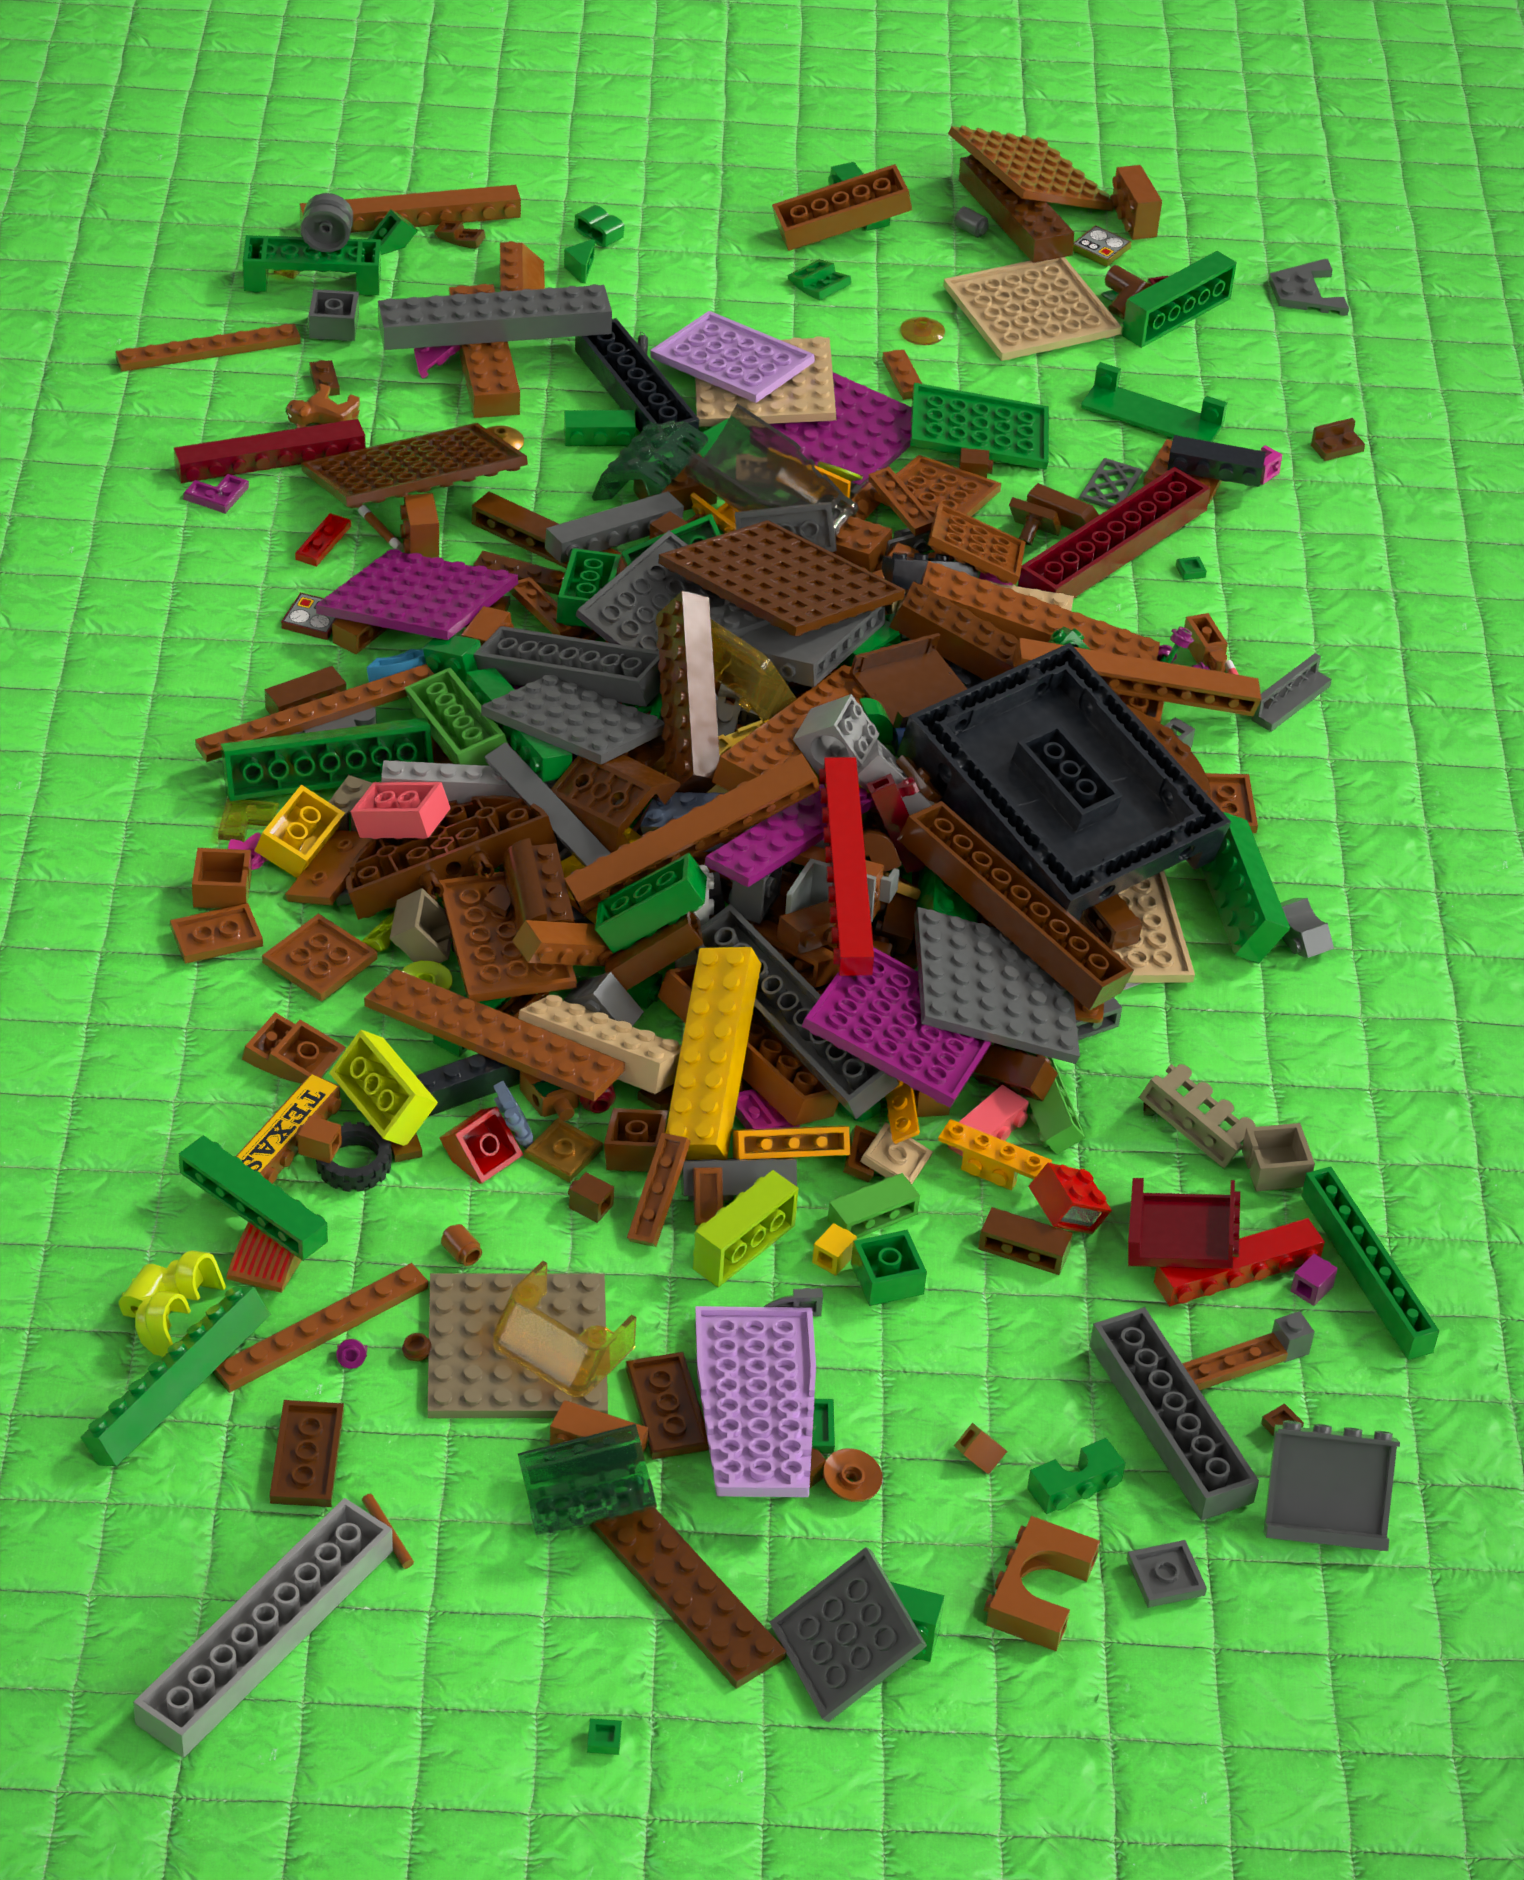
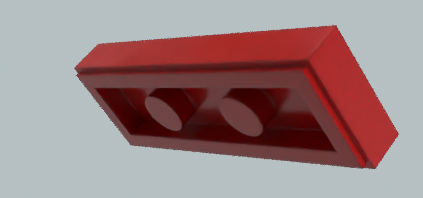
M329 513L296 551L295 560L317 567L350 529L351 520Z

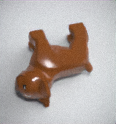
M320 384L318 392L311 396L307 402L291 400L285 410L289 421L296 424L297 428L307 427L310 423L321 425L358 419L360 397L350 394L347 402L337 404L328 397L330 386Z

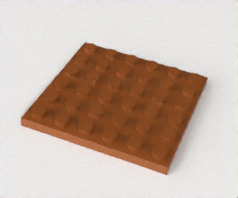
M951 126L948 132L954 140L1023 199L1113 211L1114 209L1113 202L1110 200L1108 193L1098 189L1095 182L1084 177L1085 174L1082 171L1075 169L1072 166V162L1062 158L1060 152L1050 148L1048 142L1042 138L1031 139L1025 135L1018 137L1012 133L1005 135L994 130L986 132L980 128L973 130L966 126Z

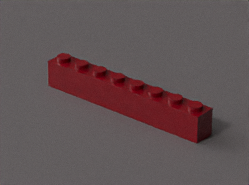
M359 419L174 447V463L180 482L187 483L195 480L225 477L227 474L237 475L300 465L301 462L366 448V439Z

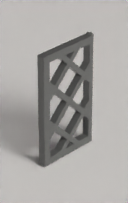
M1104 458L1079 499L1110 509L1128 497L1141 476L1143 469ZM1108 465L1114 467V469L1105 471L1104 467ZM1124 473H1134V476L1127 478ZM1119 474L1120 480L1112 481L1109 478L1111 475ZM1103 477L1106 481L1105 483L1100 484L1095 483L1097 478ZM1124 484L1127 486L1124 491H1119L1116 486ZM1110 487L1113 493L1103 495L1100 489ZM1089 491H1095L1098 496L1092 497L1087 494ZM1118 498V502L1116 504L1108 502V499Z

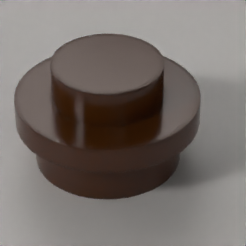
M413 1333L406 1337L402 1351L408 1360L421 1361L429 1356L432 1344L424 1334Z

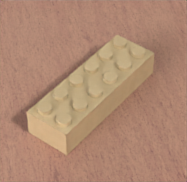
M548 995L521 1009L518 1019L625 1062V1071L617 1078L620 1081L654 1094L675 1083L682 1046L676 1040L663 1039L655 1036V1033L652 1031L639 1030L632 1027L628 1022L610 1019L607 1014L594 1013L585 1009L583 1005L565 1002L556 995Z

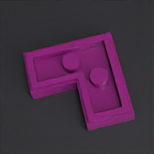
M227 474L216 487L195 480L183 493V498L186 501L226 514L249 488V481Z

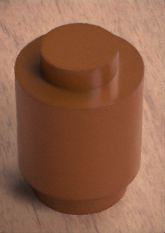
M462 1224L451 1225L443 1232L441 1244L459 1264L471 1266L480 1259L482 1255L480 1243Z

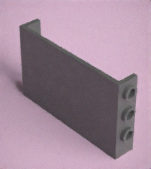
M885 605L876 608L874 611H867L858 614L856 617H849L840 620L838 623L823 626L818 630L805 632L801 636L789 635L787 631L771 624L752 630L733 645V668L815 687L885 624Z

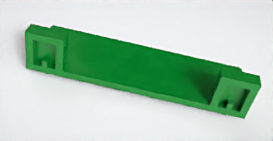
M1099 362L1096 367L1094 386L1081 403L1082 409L1110 417L1114 420L1123 421L1133 426L1153 431L1154 433H1160L1172 438L1174 435L1213 442L1224 425L1228 402L1206 396L1202 403L1201 413L1118 387L1121 368Z

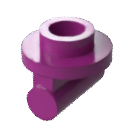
M356 1339L344 1340L337 1345V1360L345 1368H357L365 1361L368 1346L363 1345Z

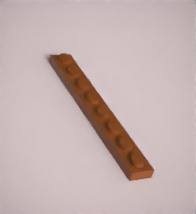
M283 324L281 326L262 327L256 330L238 331L223 335L217 334L210 337L193 338L178 342L172 341L139 348H126L115 352L117 363L121 372L297 345L301 344V340L295 324Z
M410 1263L224 1360L213 1371V1374L230 1393L428 1289V1280L413 1263Z

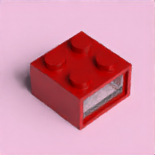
M1047 1163L1028 1186L1053 1227L1093 1234L1112 1211L1106 1202V1196L1094 1183L1092 1174L1085 1169L1071 1168L1063 1164Z

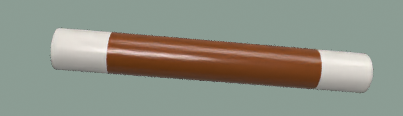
M365 505L359 507L358 512L387 543L393 549L402 551L403 544Z

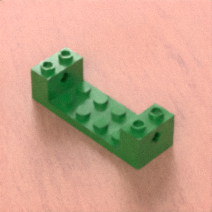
M246 235L243 254L244 291L267 292L269 269L275 271L296 270L299 272H356V288L359 295H379L381 240L348 239L346 245L340 250L320 252L311 248L304 241L303 237Z

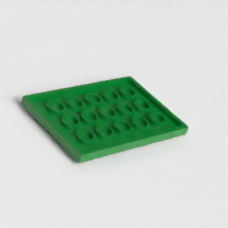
M914 383L912 389L910 446L960 455L961 448L989 450V460L1047 470L1049 463V406Z

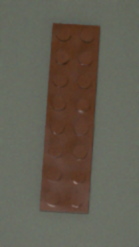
M637 1487L587 1515V1524L735 1689L786 1659L787 1651Z

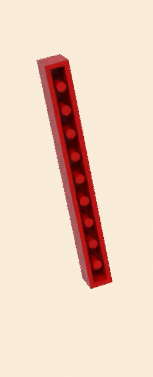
M856 757L824 758V768H819V785L824 784V788H820V803L826 806L822 807V823H827V827H823L824 843H829V846H825V863H830V866H827L826 879L827 883H832V886H828V902L834 905V907H830V923H835V927L831 928L832 944H837V948H833V964L839 966V976L873 975L874 950Z

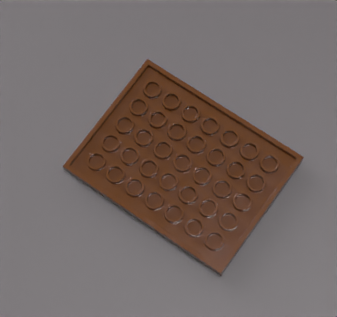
M478 423L301 462L303 473L349 508H358L363 503L370 501L373 503L383 502L386 500L385 498L392 496L397 498L405 497L409 492L413 491L427 492L431 490V487L452 486L453 482L456 481L470 482L482 475L491 477L497 475L499 471H517L521 466L528 465L527 455Z

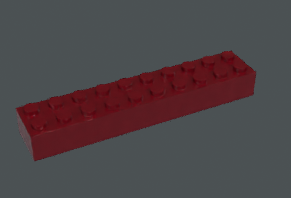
M1173 467L1023 564L1018 587L1039 589L1041 591L1074 596V598L1207 511L1211 488L1178 468Z

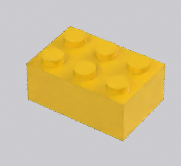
M300 785L262 832L254 851L298 879L335 831L338 830L345 812L303 785Z

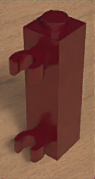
M890 773L868 783V789L906 873L918 872L924 869L925 864L897 840L910 816L902 798L919 792L913 776L904 779L896 785Z

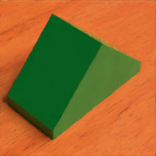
M590 239L564 249V268L581 283H586L594 261L595 240Z

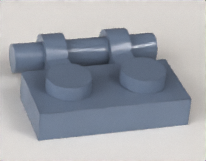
M501 1081L494 1085L498 1097L494 1098V1101L500 1112L504 1113L508 1128L515 1132L517 1142L527 1149L534 1142L532 1130L504 1081Z

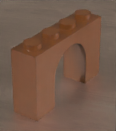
M1031 1516L1027 1526H1021L1016 1537L1017 1548H1011L1005 1562V1566H1008L1006 1572H999L995 1583V1589H997L995 1595L989 1594L984 1607V1612L988 1613L986 1626L1057 1651L1067 1628L1070 1609L1034 1596L1024 1587L1021 1579L1032 1571L1051 1569L1087 1582L1097 1560L1100 1540Z

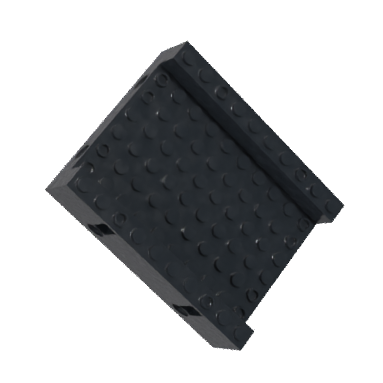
M1071 643L911 714L897 752L898 758L904 755L912 759L919 768L923 767L932 777L929 781L943 796L940 801L946 804L1078 921L1084 910L1184 860L1194 870L1214 861L1231 824L1227 816Z

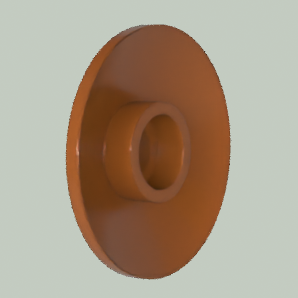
M852 1448L837 1450L827 1458L823 1467V1477L827 1487L836 1496L851 1502L866 1501L874 1497L881 1488L883 1475L879 1464L873 1457L861 1450Z

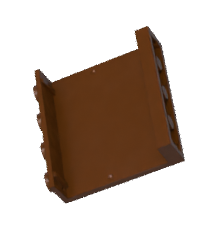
M939 633L882 647L854 657L849 673L868 698L875 699L883 705L893 728H906L911 714L967 690L936 650L941 636Z

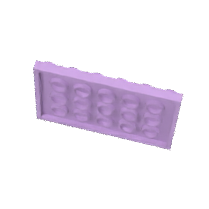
M711 311L706 312L650 350L652 359L755 403L815 362L814 354Z

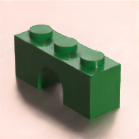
M1103 1438L1081 1448L1078 1461L1079 1472L1065 1470L1054 1459L1030 1470L1027 1489L1043 1511L1048 1514L1055 1510H1063L1078 1500L1088 1499L1106 1488L1116 1487L1123 1480L1126 1463L1109 1440Z

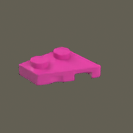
M753 1089L739 1092L735 1115L746 1129L800 1127V1125L793 1126L788 1123L774 1107L769 1105L768 1101Z

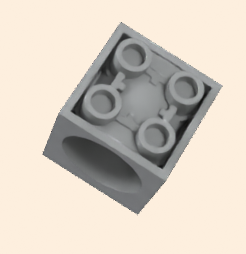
M850 694L811 708L793 740L819 776V768H824V758L856 757L857 767L861 766L878 738L879 733L875 725L871 723L864 713L861 705Z

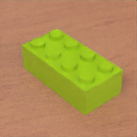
M774 1170L766 1176L758 1178L752 1187L745 1192L739 1193L732 1203L727 1207L720 1208L713 1218L698 1226L694 1234L693 1270L719 1288L795 1226L799 1188Z

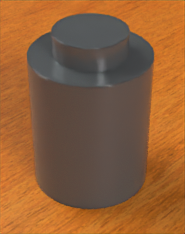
M965 206L955 216V226L976 237L984 235L989 228L987 217Z

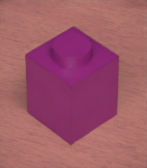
M1313 1254L1294 1273L1290 1292L1315 1306L1333 1288L1338 1268L1327 1260Z

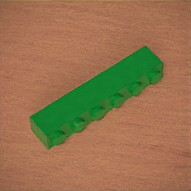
M203 1135L178 1153L180 1174L302 1261L328 1242L327 1222L321 1215L310 1211L301 1201L295 1200L286 1194L280 1186L272 1184L260 1172L252 1170L245 1165L239 1157L225 1151L219 1143L213 1142Z

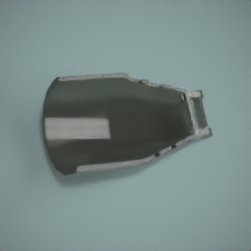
M738 403L718 439L704 458L693 452L685 469L687 477L739 512L831 502L833 515L837 509L842 511L833 521L835 537L839 534V529L850 516H854L859 509L858 505L845 496L826 474L821 475L814 467L816 463L812 459L808 460L800 452L801 447L795 441Z

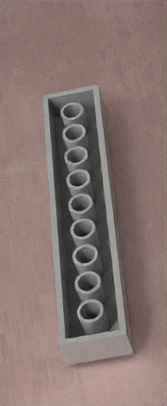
M344 1498L133 1702L135 1724L184 1758L393 1552L392 1528Z

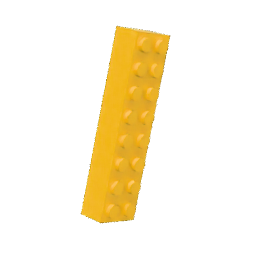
M752 947L699 948L666 1127V1134L687 1137L691 1141L685 1158L687 1160H726L728 1157L761 962Z

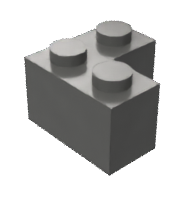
M611 972L579 981L576 984V988H573L563 1000L571 1004L583 1005L585 1009L594 1013L607 1014L610 1019L625 1021L632 1026L644 1013Z

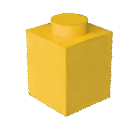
M833 1223L814 1243L812 1263L836 1276L851 1260L853 1241L857 1240V1236Z

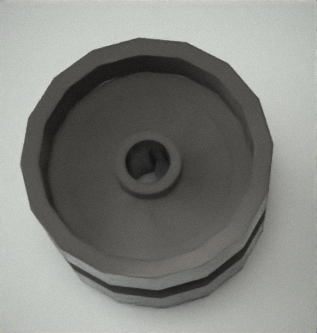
M331 193L318 194L308 200L301 222V235L304 241L311 248L320 252H333L344 247L350 237L353 223V210L350 204L344 198Z

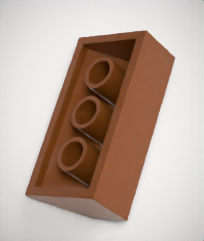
M513 241L500 242V291L545 289L544 261L523 243Z

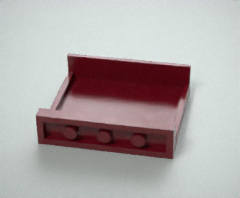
M1133 1178L1128 1237V1266L1233 1269V1257H1239L1240 1191H1235V1180H1231L1230 1195L1144 1193V1178Z

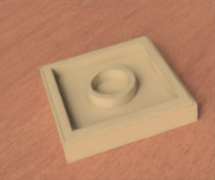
M885 1122L860 1162L886 1178L903 1173L909 1182L913 1184L933 1151L912 1138L894 1144L891 1127Z

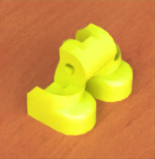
M194 1250L188 1251L180 1259L173 1260L167 1268L156 1264H146L138 1275L132 1279V1283L127 1290L122 1293V1297L119 1300L123 1316L135 1318L136 1332L140 1342L153 1355H166L168 1353L167 1349L173 1344L168 1332L172 1326L168 1318L171 1311L189 1314L191 1310L186 1299L198 1301L200 1299L197 1290L199 1286L225 1290L226 1285L212 1254Z

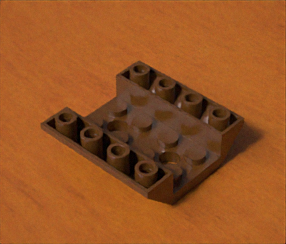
M624 754L601 765L577 756L551 788V791L610 853H613L620 846L630 844L623 833L651 798L665 805L681 784ZM583 782H588L585 786L580 787ZM619 799H623L620 804L615 805Z

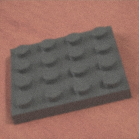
M868 1547L858 1552L770 1621L773 1630L783 1648L787 1651L786 1653L820 1716L827 1722H830L927 1647L873 1551Z

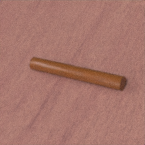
M372 1494L365 1495L362 1498V1502L370 1515L392 1528L393 1552L404 1569L411 1567L414 1564L412 1557Z

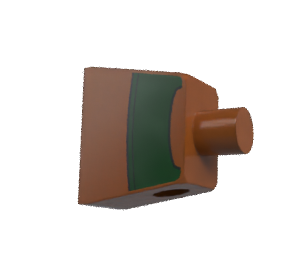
M520 1071V1091L540 1116L546 1117L557 1114L562 1121H567L574 1116V1109L579 1106L578 1094Z

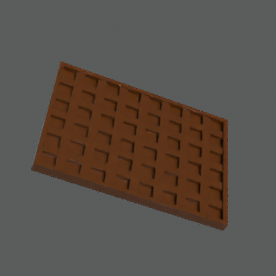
M769 520L659 554L658 564L668 568L669 571L685 577L686 580L702 586L703 589L719 595L720 598L736 604L737 607L753 613L755 617L770 622L772 626L779 627L792 636H801L805 632L818 630L823 626L838 623L840 620L849 617H856L858 614L867 611H874L876 608L884 605H891L893 602L904 599L905 589Z

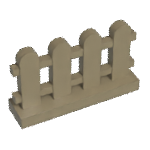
M1171 1064L1166 1069L1168 1075L1163 1079L1155 1075L1138 1098L1222 1168H1225L1236 1153L1238 1154L1242 1150L1243 1146L1241 1143L1244 1141L1246 1128L1256 1127L1254 1121L1248 1117H1243L1240 1120L1231 1114L1234 1111V1106L1230 1101L1222 1099L1217 1102L1211 1097L1213 1089L1208 1083L1200 1082L1196 1085L1189 1079L1192 1075L1189 1067L1183 1064L1175 1067ZM1181 1086L1190 1091L1184 1097L1177 1092ZM1203 1103L1210 1108L1206 1114L1198 1109ZM1224 1121L1232 1126L1227 1132L1219 1126Z

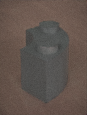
M1292 898L1281 902L1290 929L1282 939L1292 953L1309 958L1334 949L1328 923L1321 921L1315 915L1308 898Z

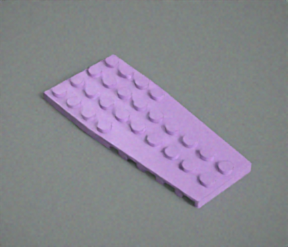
M695 1306L697 1376L716 1495L729 1497H808L816 1378L812 1308Z

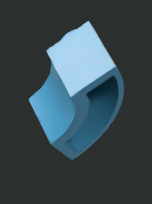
M410 649L397 656L376 658L367 666L369 682L426 664L423 650Z

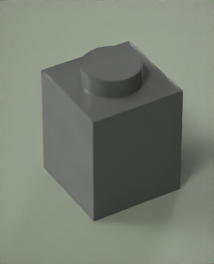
M1298 1311L1275 1319L1272 1332L1288 1353L1284 1363L1308 1355L1315 1331L1302 1313Z

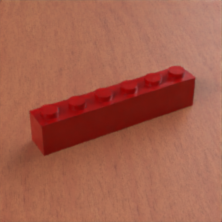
M1309 1218L1239 1238V1257H1233V1269L1156 1267L1154 1283L1169 1307L1180 1303L1184 1304L1199 1297L1211 1296L1222 1290L1237 1288L1245 1283L1263 1280L1268 1276L1286 1273L1301 1267L1313 1254L1319 1257L1322 1256L1325 1242Z

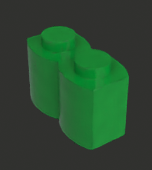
M593 205L575 214L574 228L584 237H590L591 240H595V244L600 247H607L624 238V223L618 217L609 215L600 206Z

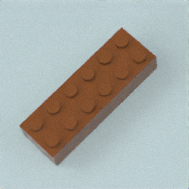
M896 164L772 204L776 225L788 251L912 210L909 190Z

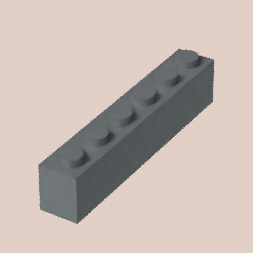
M667 491L546 528L545 549L559 563L569 561L573 548L598 552L649 536L650 523L669 511L683 519L684 506Z

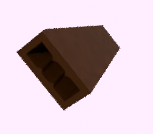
M688 912L681 916L674 924H666L659 928L652 936L642 937L635 941L630 948L626 950L621 949L606 960L605 972H611L627 991L701 946L703 939L700 919L694 912Z

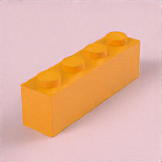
M848 1126L732 1130L733 1158L739 1160L850 1155Z

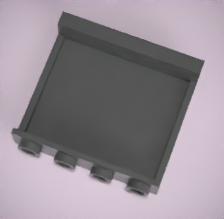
M1283 1421V1425L1275 1424L1263 1531L1266 1538L1388 1551L1390 1539L1387 1537L1396 1451L1397 1446L1400 1447V1441L1397 1438H1393V1433L1375 1431L1374 1435L1362 1434V1429L1345 1427L1344 1432L1332 1431V1426L1324 1424H1314L1313 1429L1301 1427L1302 1423L1296 1421Z

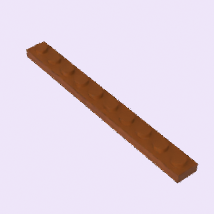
M427 664L195 739V746L207 763L222 758V743L291 735L407 697L404 687L432 676L434 673Z

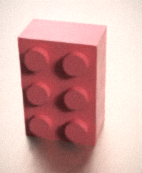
M373 782L350 812L360 838L425 839L429 838L451 808L442 782Z

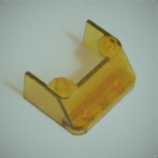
M710 619L714 680L735 692L739 697L738 704L747 712H750V710L754 711L762 722L765 723L797 700L773 663L763 653Z
M542 1261L514 1287L493 1331V1346L505 1356L573 1397H583L589 1394L635 1348L636 1317L634 1315L628 1317L614 1332L606 1327L595 1325L588 1327L581 1335L577 1334L536 1308L541 1299L547 1294V1263Z

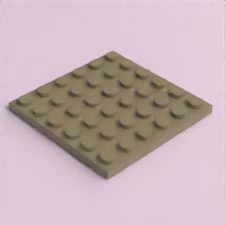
M430 1273L429 1340L431 1341L432 1348L429 1352L428 1418H555L564 1400L608 1414L605 1274Z

